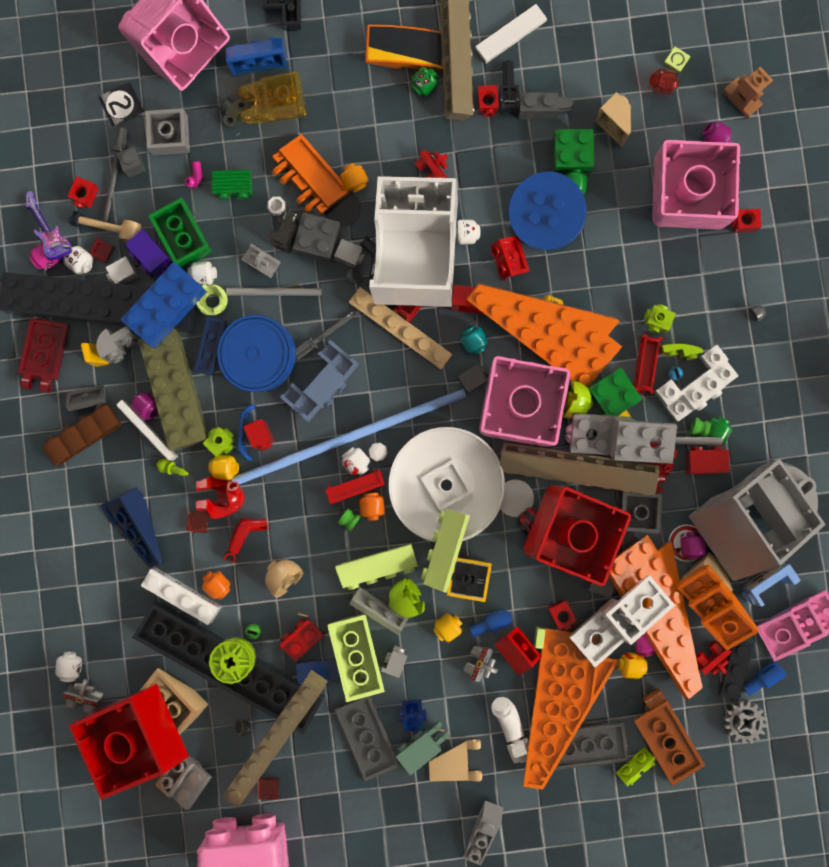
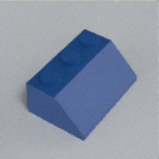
M272 37L267 41L261 42L255 40L249 44H233L231 47L226 48V62L232 76L288 67L282 38Z

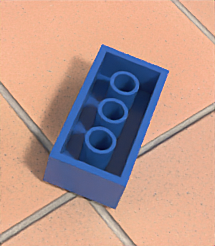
M173 262L120 320L149 346L155 349L207 291Z

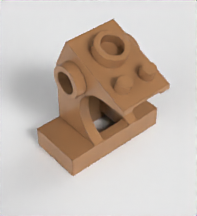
M759 67L749 76L745 74L741 79L737 77L722 92L748 119L763 105L759 100L764 95L762 90L773 82V79L764 69Z

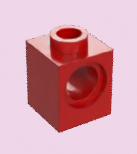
M497 85L478 86L479 115L490 117L498 113ZM489 99L493 103L486 105L483 101Z
M76 176L67 197L73 201L72 204L81 209L83 207L90 209L99 188L94 183ZM86 191V195L79 198L80 193Z
M739 209L737 218L730 223V226L733 227V233L758 231L761 228V210ZM742 217L748 220V225L742 222Z
M565 599L547 607L557 629L566 631L574 626L573 623L577 622ZM561 611H566L567 618L564 621L558 620V614Z

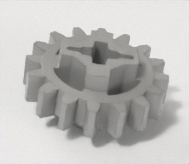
M739 700L737 706L730 704L732 707L731 711L725 710L728 716L723 717L727 721L723 726L729 729L727 734L729 736L733 735L732 739L736 742L740 740L742 744H745L747 740L750 744H753V738L759 741L758 735L765 734L762 728L768 726L763 723L767 717L761 715L764 710L758 708L757 704H751L748 700H745L743 704ZM744 709L752 710L747 713L742 712ZM746 731V732H748L749 734H739V732L742 733V732Z

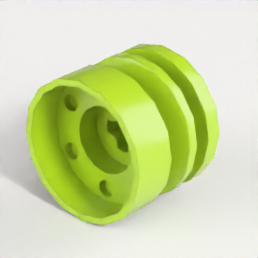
M232 637L226 639L215 647L210 655L209 666L211 673L217 680L223 683L233 684L240 682L255 666V649L250 642L243 638ZM231 657H233V662H235L232 666L229 665L230 661H228Z

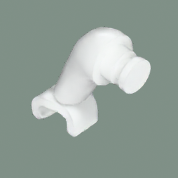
M498 697L493 701L491 708L500 723L506 742H512L506 745L514 763L526 762L529 740L528 738L520 739L524 736L518 711L508 698Z

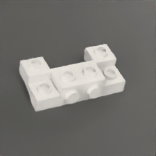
M715 345L699 357L708 370L682 390L671 379L654 391L675 423L682 420L693 410L697 409V411L703 409L708 405L706 403L707 400L710 398L714 400L722 394L721 390L738 377V374L727 362L729 359L718 345Z

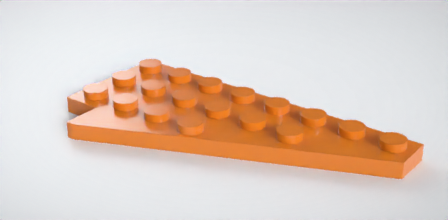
M479 283L467 297L471 304L554 367L568 369L570 371V380L580 382L586 387L592 384L622 348L620 344L608 336L620 322L614 317Z
M544 628L545 638L540 654L542 657L539 661L527 749L528 754L523 779V787L541 790L544 789L618 663V659L605 658L598 666L594 667L568 637L573 632ZM592 636V643L598 644L601 641V637Z

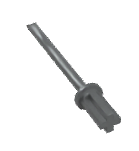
M117 127L114 146L111 148V151L115 152L108 189V200L104 210V222L108 221L111 210V199L119 167L117 153L125 151L128 130L122 127Z
M355 309L314 339L309 336L307 341L295 349L296 359L299 360L313 349H318L316 345L318 342L358 315L360 311Z

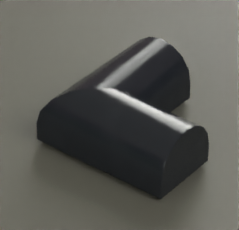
M263 0L264 11L282 10V28L284 30L298 31L301 29V0Z

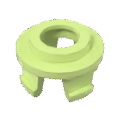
M201 285L207 293L197 302L196 306L208 316L222 313L228 302L225 291L217 285ZM211 294L219 297V304L214 308L208 307L206 304V298Z

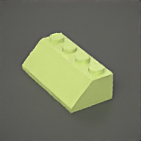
M447 508L445 512L441 511L438 520L441 523L440 530H435L432 540L436 542L434 550H429L427 560L430 563L428 568H424L421 579L424 580V585L447 593L470 515Z
M411 543L338 564L335 568L342 587H348V590L358 588L359 583L366 582L369 585L378 582L377 578L385 576V579L396 577L397 572L403 571L404 574L415 571L414 567H418Z
M363 613L328 624L346 702L385 692L366 615Z

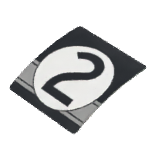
M131 83L119 86L99 97L112 127L144 112Z

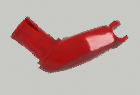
M247 517L242 518L232 533L228 545L229 551L225 553L224 560H226L228 555H232L234 557L232 563L235 562L236 554L239 553L250 531H268L267 518L249 520Z

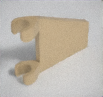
M480 739L466 740L430 760V781H482V771L468 772L467 749L479 750L481 748Z

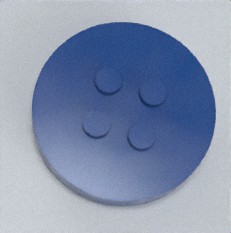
M540 172L526 178L514 191L509 205V219L516 235L527 245L541 250H555L571 243L583 229L587 216V204L581 189L570 178L557 172Z
M248 315L235 320L226 328L218 344L217 357L223 375L232 385L245 391L266 392L277 388L289 377L295 364L296 350L291 334L281 323L262 315Z

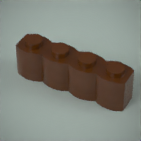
M101 404L97 406L91 415L88 416L86 414L77 420L78 423L74 426L68 425L63 428L59 436L56 437L54 435L45 440L46 444L42 448L54 466L64 464L123 425L110 405Z

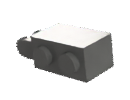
M520 93L518 119H556L557 114L570 112L573 100L568 97H558V93Z

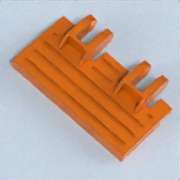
M302 134L272 156L277 164L283 159L285 160L273 169L272 173L275 176L287 168L290 170L281 177L280 182L282 184L292 180L301 192L309 188L296 200L301 204L313 196L314 200L304 208L307 213L316 208L322 214L350 193L339 176Z

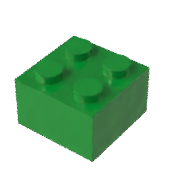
M593 129L555 130L553 134V172L566 174L571 169H579L583 174H590L594 168Z
M622 367L588 388L591 393V399H593V403L601 415L618 416L642 400Z

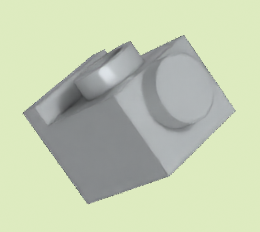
M395 645L392 653H387L384 663H387V666L383 665L381 671L400 678L408 653H405V649Z

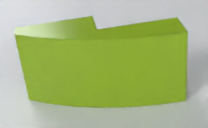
M667 344L659 347L660 355L666 354V357L678 355L679 351L680 359L686 358L687 361L697 359L698 355L703 353L702 348L688 344Z

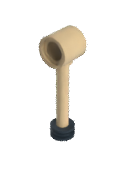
M72 211L69 218L71 226L80 227L83 224L119 233L118 239L124 242H128L142 228L141 224L130 220H123L122 225L119 226L83 217L82 212Z

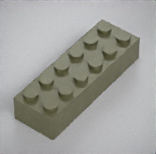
M173 329L155 349L144 340L138 339L169 450L177 451L203 443L208 438V430L180 332Z

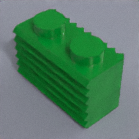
M212 171L213 195L219 200H228L229 197L245 200L248 199V196L252 197L251 171Z

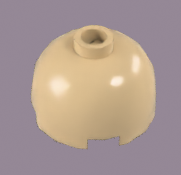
M288 559L278 562L273 561L267 567L268 572L265 575L266 588L276 598L281 597L288 592L286 589L292 583L295 585L301 579L304 572L299 565Z

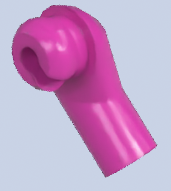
M199 161L191 163L193 174L185 179V185L190 189L197 188L203 180L201 162Z

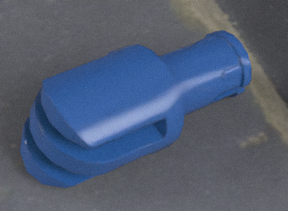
M504 609L487 614L485 620L470 625V631L473 637L487 631L495 633L507 628L512 623V615Z
M773 661L757 671V677L743 685V688L751 696L763 687L769 689L785 678L786 672L777 662Z

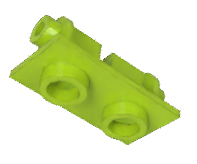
M643 747L616 774L627 786L633 785L641 777L640 772L643 771L645 773L655 765L654 762L657 760Z

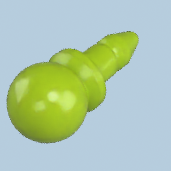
M161 458L157 461L156 467L161 473L169 475L174 473L180 476L189 475L185 469L176 466L175 462L167 458Z

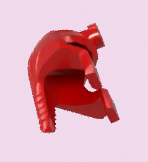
M210 476L196 482V491L213 489L218 495V498L213 502L208 499L196 501V510L201 513L208 512L211 519L232 515L243 506L245 500L244 491L237 481L230 482Z

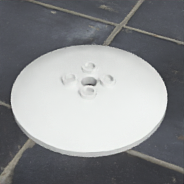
M454 427L430 429L408 441L397 454L389 476V495L397 516L410 531L429 541L433 540L435 530H440L441 523L438 520L441 511L445 512L446 508L470 515L462 541L478 535L490 525L498 514L505 492L503 469L493 449L477 435ZM443 480L451 481L452 488L449 491H444L441 488Z

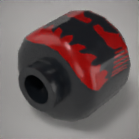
M528 507L517 517L518 523L516 525L526 536L530 532L538 508L534 510Z

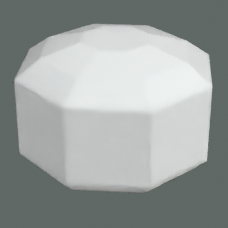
M273 196L268 201L267 209L273 216H281L286 211V203L281 197Z
M375 443L369 449L370 458L376 462L383 461L388 455L386 446L381 443Z

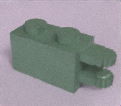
M440 722L428 730L426 728L424 731H417L412 736L413 740L408 744L404 742L397 748L396 758L410 776L441 752L440 744L450 736L446 731L437 739H434L432 734L441 728L442 724Z

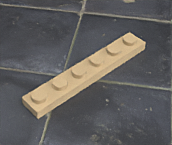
M359 287L349 301L350 305L441 370L452 356L449 351L384 304H374L372 295Z

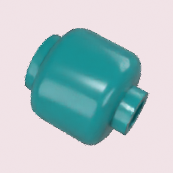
M472 325L461 332L460 341L467 353L475 352L477 355L485 350L484 346L487 345L488 339L481 327Z

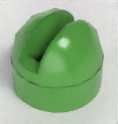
M250 624L245 629V635L250 640L257 639L261 634V628L257 624ZM248 630L257 632V635L248 633Z

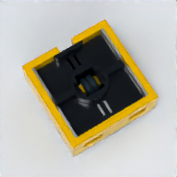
M457 557L447 596L485 602L492 563Z

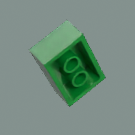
M182 197L148 215L172 261L182 269L213 252Z

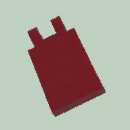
M30 318L18 373L23 375L20 387L32 390L34 379L41 381L39 385L40 391L51 393L52 380L57 381L70 327L68 324Z

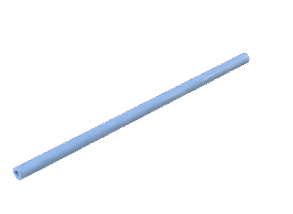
M460 389L234 476L232 481H237L239 484L245 483L466 398L465 391Z

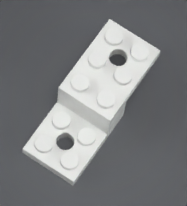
M646 575L619 600L611 598L568 637L587 660L596 667L623 642L632 645L675 605L650 575ZM645 598H650V607L643 608L642 601ZM595 634L601 636V641L598 644H593L591 640Z

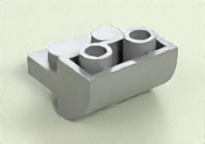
M128 326L115 333L106 328L97 339V352L101 359L110 363H118L124 359L123 356L128 354L124 347L135 345L137 343L136 340L140 339V337Z
M189 756L163 774L155 785L167 797L174 798L185 810H189L212 776L201 767L202 764Z

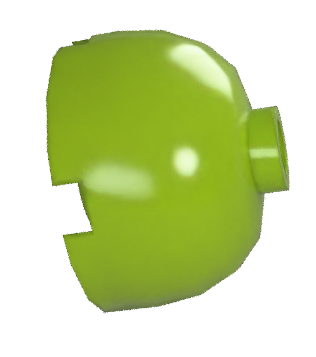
M570 380L562 417L573 419V413L586 414L593 406V399H591L588 387L580 382Z
M404 578L394 584L389 593V608L392 612L403 618L418 616L425 610L424 601L420 602L418 595L422 594L411 579L406 580Z

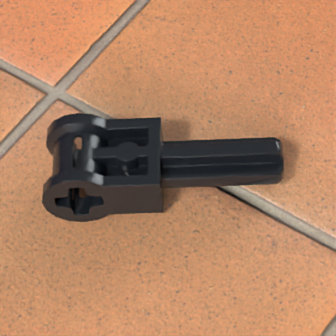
M506 60L502 63L503 85L499 87L500 115L506 112L519 114V85H514L513 61Z

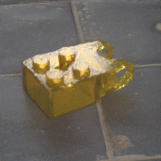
M298 71L262 77L261 80L241 86L237 90L239 98L255 100L253 107L240 114L242 122L272 123L307 116L303 81Z

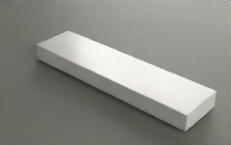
M535 4L475 46V50L484 62L488 63L545 23L547 18L537 4Z
M121 400L117 404V407L168 460L174 461L178 457L174 451L169 450L165 441L146 421L140 419L131 410V406L127 401Z

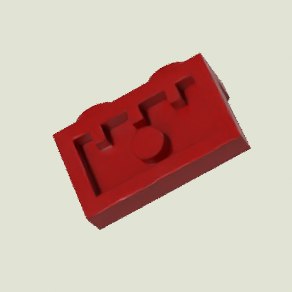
M518 236L499 239L491 245V253L495 259L497 271L502 281L530 271Z
M310 618L306 621L302 619L294 626L297 630L292 634L288 632L280 639L282 642L279 645L280 649L283 648L295 662L324 636Z

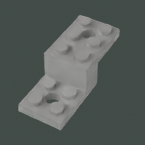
M573 413L569 451L571 453L610 455L614 460L673 464L677 424L636 421L626 416ZM594 429L596 436L593 439H588L586 437L587 432ZM657 437L659 444L656 447H651V439Z

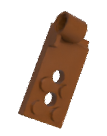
M657 688L644 696L642 700L649 711L633 721L670 784L673 786L706 765L661 690ZM673 738L671 746L667 747L664 745L666 739ZM678 754H682V761L678 763L674 762V757Z

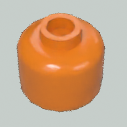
M379 493L363 494V497L359 499L360 515L367 517V521L379 520V516L385 513L384 498L379 496Z
M209 571L202 578L204 582L201 588L211 599L218 598L221 600L229 593L230 581L220 571L214 573Z

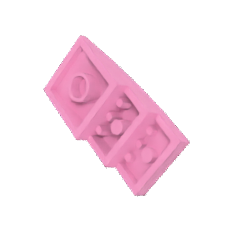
M826 589L792 605L757 625L758 633L774 662L811 646L810 643L828 636L829 594Z

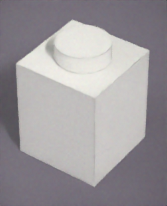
M126 256L106 267L108 271L106 276L111 283L127 284L139 277L131 260Z

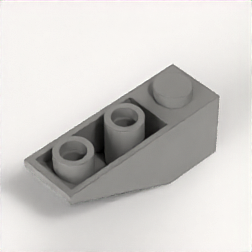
M488 801L484 802L463 859L478 865L482 864L501 825L503 807Z

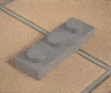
M361 587L349 603L397 635L400 634L408 618H403L392 612L389 605Z

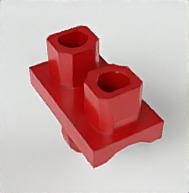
M421 151V157L415 162L416 166L420 171L425 170L428 166L432 170L425 178H447L440 166L443 170L448 168L445 163L448 156L446 154L440 156L438 151L433 156L429 151Z
M714 640L707 646L713 653L710 657L707 658L703 652L696 655L698 669L704 675L709 671L713 675L719 671L725 675L727 671L724 667L729 663L725 658L732 652L730 649L726 650L718 641Z

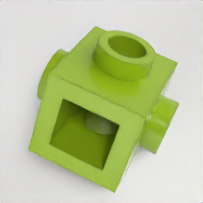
M654 305L647 309L643 319L646 320L644 326L648 327V330L653 333L661 332L666 334L671 328L676 313L669 311L668 307L664 305Z
M218 427L217 429L213 428L207 434L208 438L203 444L218 457L224 453L228 454L234 448L233 444L236 441L233 439L234 434L228 428Z

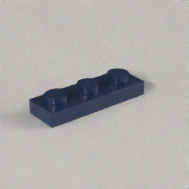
M207 316L194 372L214 376L218 359V344L225 331L226 320Z

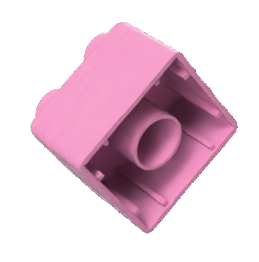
M139 0L131 10L123 15L118 26L121 34L152 70L181 91L188 87L200 71L230 39L227 31L203 0Z
M664 141L654 158L652 219L654 225L659 227L718 230L723 229L734 221L739 211L740 145L738 143Z
M495 357L488 376L479 425L480 433L487 437L542 447L555 446L559 440L570 371L565 368L519 361L512 358Z
M273 813L253 816L251 825L237 826L235 817L216 819L213 821V829L205 832V838L197 850V867H289L285 824L276 822V815Z

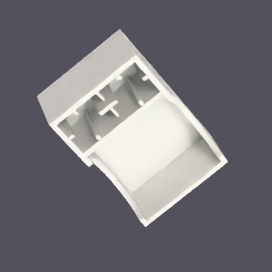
M378 177L374 219L376 227V262L373 280H370L369 285L374 304L452 307L458 206L456 178Z

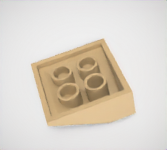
M158 668L139 691L157 683L180 735L203 712L208 703L194 689Z

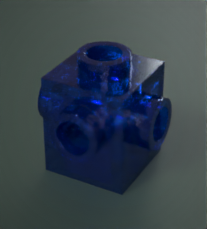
M422 699L402 701V711H399V723H403L404 731L424 730L423 722L427 721L426 709L422 710Z

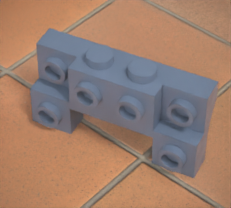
M329 340L328 345L322 352L318 353L328 364L311 384L302 392L292 383L285 394L280 396L283 401L307 422H310L324 406L328 407L334 401L333 396L336 392L341 393L347 386L345 382L359 366V363L331 340Z

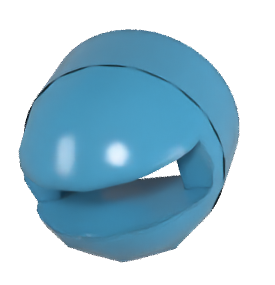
M673 366L667 371V378L669 380L672 379L673 382H677L683 377V371L678 366ZM674 369L677 370L679 378H676Z

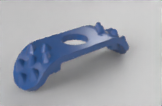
M256 404L246 406V409H243L239 416L241 419L237 451H239L241 457L248 461H251L252 458L247 453V447L243 446L245 434L243 426H245L246 419L250 418L251 412L257 408Z

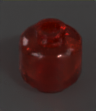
M659 68L651 74L649 86L656 94L670 95L678 88L679 78H677L674 70Z

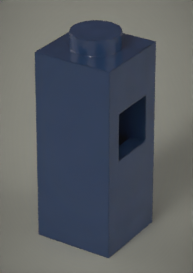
M336 658L306 660L296 663L298 684L304 681L311 670L327 681L341 679Z

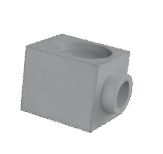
M341 239L334 257L336 261L354 268L358 264L361 265L363 263L365 254H363V247Z

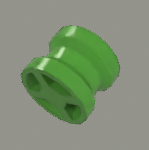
M695 417L692 421L689 435L707 437L711 428V422L707 420L701 421L700 418Z
M348 508L338 524L344 525L351 532L361 516L353 514L352 510Z

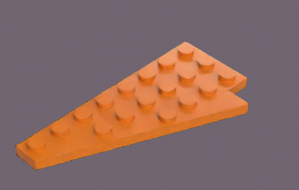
M644 535L616 556L609 578L622 598L646 575H650L674 603L675 606L649 628L644 635L654 648V651L684 699H690L702 689V683L684 596L676 588L680 579L673 546L670 541L656 549L649 536ZM645 598L642 601L643 608L650 607V598Z

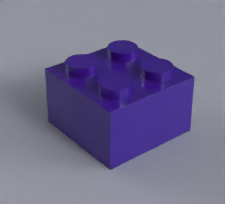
M143 229L125 244L129 248L127 253L138 264H141L140 267L151 278L155 276L158 279L173 263Z

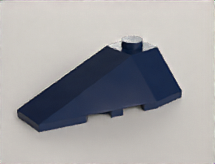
M137 487L127 490L100 505L110 523L114 527L117 525L123 531L122 537L134 544L135 552L148 567L162 563L148 506L143 494Z

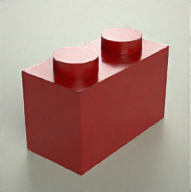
M259 419L243 426L253 449L265 451L272 448L271 444L275 443V440L266 421Z
M722 446L710 447V450H703V447H691V451L685 452L686 474L730 473L729 450H722Z
M518 626L505 633L494 644L518 675L533 668L542 657Z

